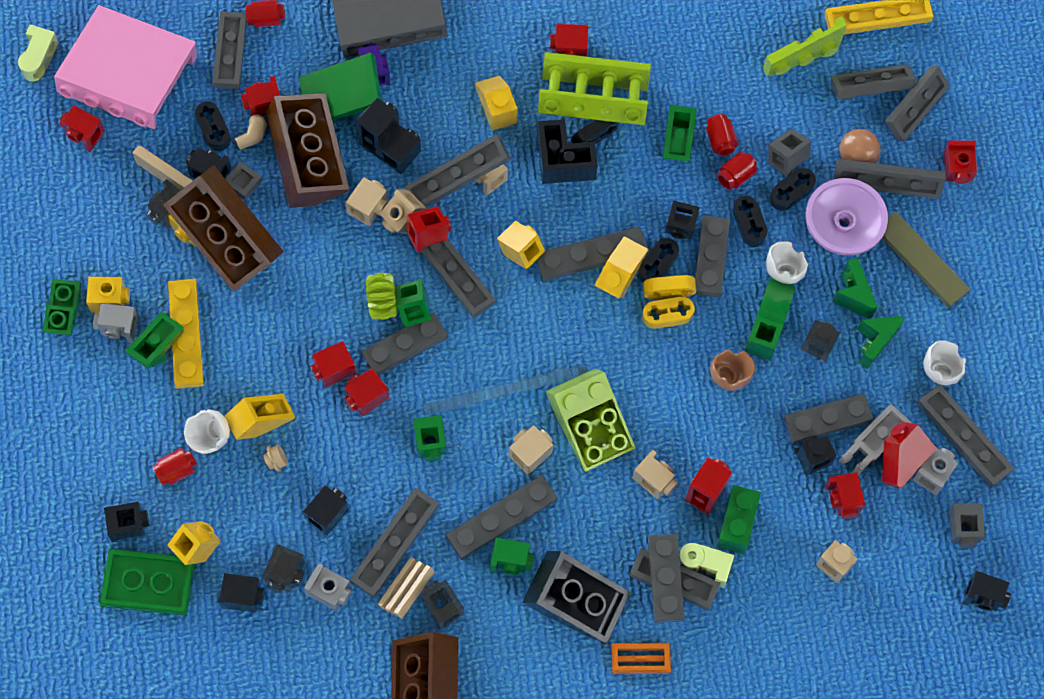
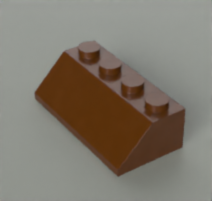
M326 94L274 96L266 114L289 208L316 206L348 192L349 186Z
M214 165L163 205L233 292L270 265L284 252Z
M430 632L392 640L391 699H458V637Z

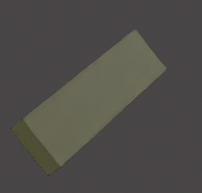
M896 211L888 217L887 228L882 239L948 309L969 293L970 288Z

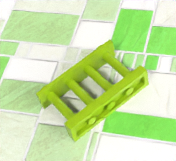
M545 52L542 80L550 81L548 90L540 89L538 113L645 125L648 101L639 100L640 91H648L651 64ZM560 82L576 83L575 93L559 91ZM587 85L603 86L602 96L586 94ZM613 88L629 89V99L613 97Z

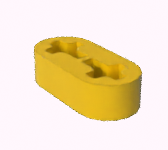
M688 275L647 279L643 283L644 297L655 300L692 296L696 294V279Z
M686 297L652 301L645 305L642 320L651 329L683 325L691 321L695 306ZM679 305L687 310L685 316H681L680 312H675ZM651 310L661 314L658 320H654L653 316H649Z

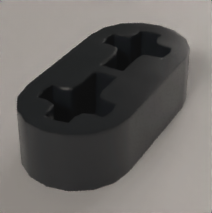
M202 102L195 110L199 128L210 149L213 151H223L230 145L229 130L217 105L213 102ZM208 111L212 114L213 122H208L204 112ZM217 129L218 134L222 136V141L217 142L214 139V130Z
M594 120L577 131L572 136L571 142H595L597 144L614 133L620 123Z
M799 168L775 185L770 195L772 207L784 211L807 196L813 190L816 182L814 173L809 169ZM799 178L801 180H808L807 186L803 183L799 185L797 188L795 187L798 183ZM790 191L787 200L777 199L778 194L784 195L785 193Z
M745 195L737 198L733 207V216L745 244L751 247H758L763 244L768 232L759 205L751 196ZM742 205H745L746 208H751L749 218L744 210L740 211ZM751 224L755 232L760 231L758 238H755L753 234L749 235Z
M663 238L654 245L639 269V279L642 283L650 278L665 277L677 260L679 254L677 242L670 238ZM671 248V253L666 254L663 260L660 259L662 249ZM656 264L658 266L656 275L653 274L648 277L646 275L647 270H651Z

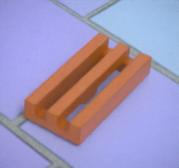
M670 643L611 644L612 674L671 673ZM618 651H664V655L618 656ZM664 662V666H618V663Z

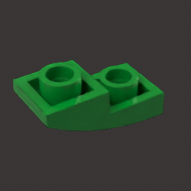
M52 279L49 305H46L43 333L72 336L78 311L81 282Z

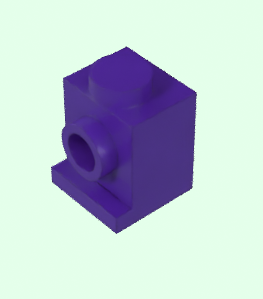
M368 44L363 48H358V57L368 53H372L375 56L379 85H390V71L386 54L381 55L379 45Z

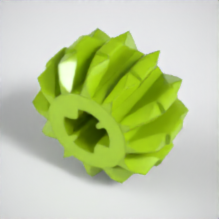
M383 272L368 275L365 283L370 316L373 320H386L396 317L398 309L394 277L391 273Z

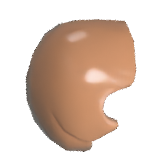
M855 129L848 132L842 138L839 152L844 160L877 163L881 153V145L877 136L869 130Z
M730 349L716 355L709 367L712 381L728 391L744 388L748 385L756 370L754 360L747 352L732 353Z

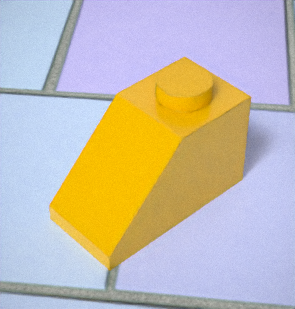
M501 76L475 83V88L491 131L517 123L518 109L508 84Z
M624 236L607 260L594 286L617 298H624L649 249Z
M275 394L243 398L225 415V418L236 440L256 438L292 421L295 415L285 395Z

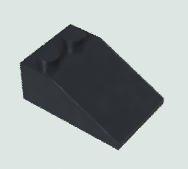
M547 551L522 603L546 617L603 644H607L631 592L562 551Z

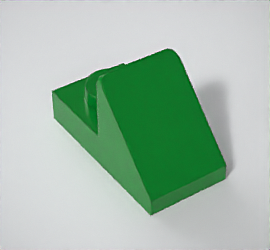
M670 104L666 123L663 158L690 161L697 108Z
M859 259L848 260L842 272V278L845 286L850 288L837 291L833 302L866 318L873 317L878 306Z
M161 312L125 350V353L147 369L166 362V351L184 333V327Z
M896 316L861 320L857 329L869 338L860 350L863 353L859 362L862 366L869 369L899 331L905 320L904 318Z

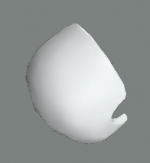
M777 242L770 247L766 259V269L773 279L784 284H794L805 277L808 263L804 258V252L798 253L794 251L791 242Z
M945 340L937 341L926 352L923 367L933 382L946 386L957 383L964 376L966 359L959 356L956 344Z
M210 409L200 411L187 419L184 428L185 441L192 451L201 454L218 451L228 442L230 437L228 421L218 411Z

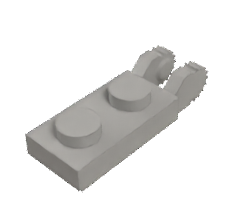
M890 404L854 440L852 446L839 461L843 465L848 463L859 450L866 456L862 462L855 466L852 472H857L859 476L871 462L874 463L883 454L884 441L889 437L891 430L901 422H912Z

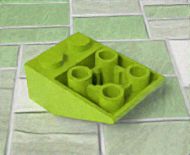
M595 368L545 391L555 416L585 472L636 449L604 371Z

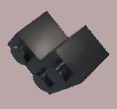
M376 98L357 120L359 145L398 173L402 174L421 152L420 137L413 130H406L399 125L398 110L390 102L386 101L384 103L379 98Z
M565 119L538 121L537 141L542 184L596 180L598 165L595 142L568 144Z

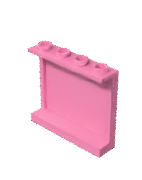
M98 5L54 76L56 90L66 98H74L84 102L89 107L105 110L115 117H123L139 126L155 129L157 127L156 115L186 64L193 65L197 58L196 42Z

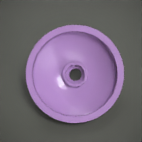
M839 178L822 184L811 195L806 207V224L811 236L820 246L839 255H858L869 251L880 242L888 224V212L882 197L871 186L856 179ZM844 221L848 226L842 227L839 222Z

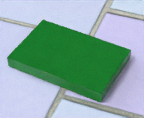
M372 53L299 77L302 95L326 94L332 121L367 110L376 98L382 101L375 56Z
M109 548L99 605L106 608L187 616L195 564L185 565L177 555Z

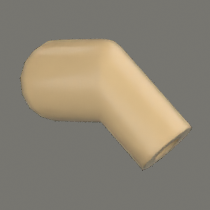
M255 114L249 118L250 123L247 133L234 138L239 150L262 141L267 127L264 117Z

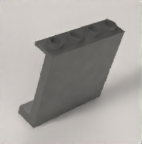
M332 0L344 58L358 55V48H363L368 44H377L380 50L448 37L441 0Z

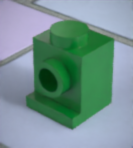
M422 279L395 286L396 305L405 327L432 320L429 311L428 294Z
M442 415L413 419L418 458L424 457L425 461L441 459V455L446 454ZM433 439L436 443L425 444V441Z
M496 538L490 572L496 573L497 568L502 569L503 573L518 575L519 572L525 573L526 570L531 571L534 553H529L530 544Z

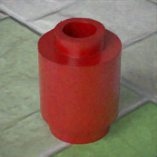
M278 0L252 1V4L246 5L248 26L254 25L255 28L281 25V20L286 18L284 4H279Z
M717 114L707 120L706 131L713 152L721 156L732 154L739 143L731 119H728L726 114Z
M739 152L720 167L717 179L725 189L729 191L733 188L737 189L757 173V162L751 154Z
M181 447L158 459V463L152 467L160 483L164 486L168 483L172 485L195 472L193 467L197 463L191 451L187 450L184 452Z

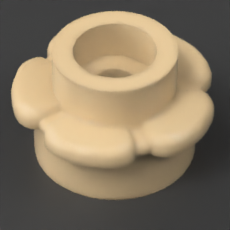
M280 445L272 448L267 446L268 452L263 456L270 470L275 469L277 472L281 471V468L288 465L284 451Z

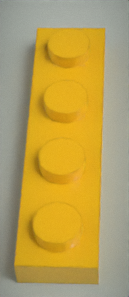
M882 0L826 8L824 13L828 29L835 26L834 20L843 16L847 24L844 35L932 22L934 17L929 0Z
M196 279L168 281L170 318L184 327V333L172 345L176 389L204 386L197 281Z

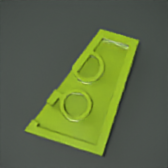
M843 16L834 20L835 26L823 32L821 28L813 31L812 35L805 42L794 41L767 55L763 66L767 77L774 74L782 75L788 72L790 68L798 65L806 66L821 56L830 57L839 50L847 26Z

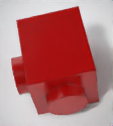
M556 24V34H550V50H555V53L587 57L588 25Z
M343 341L312 354L314 362L310 366L316 381L322 380L325 388L356 374L355 364Z
M373 368L362 375H354L347 381V385L344 387L345 403L352 412L357 410L361 417L389 399V389Z

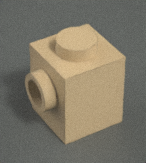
M363 177L346 201L347 214L370 227L378 215L381 216L379 213L389 203L387 202V190H385V187L376 180L370 181Z
M533 425L528 431L523 429L514 437V443L509 447L508 456L529 475L552 454L553 440L543 429L539 431Z

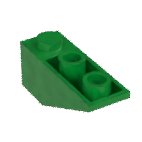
M771 278L769 279L745 352L771 361L796 287L780 283Z

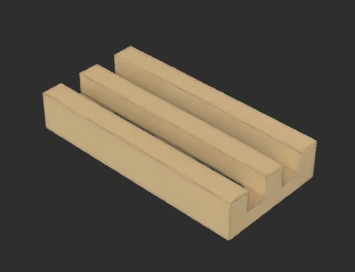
M410 557L378 605L383 610L403 619L435 571L430 566H425L422 562H417Z

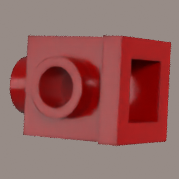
M275 76L270 77V82L252 84L250 87L245 88V94H241L244 110L250 109L251 116L255 114L260 116L267 115L266 111L273 97L280 96Z
M75 105L72 106L69 112H65L59 121V126L64 128L66 132L65 135L75 143L81 141L88 152L92 151L105 132L101 119Z
M949 140L944 150L946 181H954L957 184L973 181L977 174L976 141Z
M438 206L407 214V235L417 252L422 251V247L448 240L451 224L449 218L443 216Z
M857 472L829 477L825 487L826 491L832 490L830 492V502L833 508H837L838 516H842V519L858 516L865 506V501Z

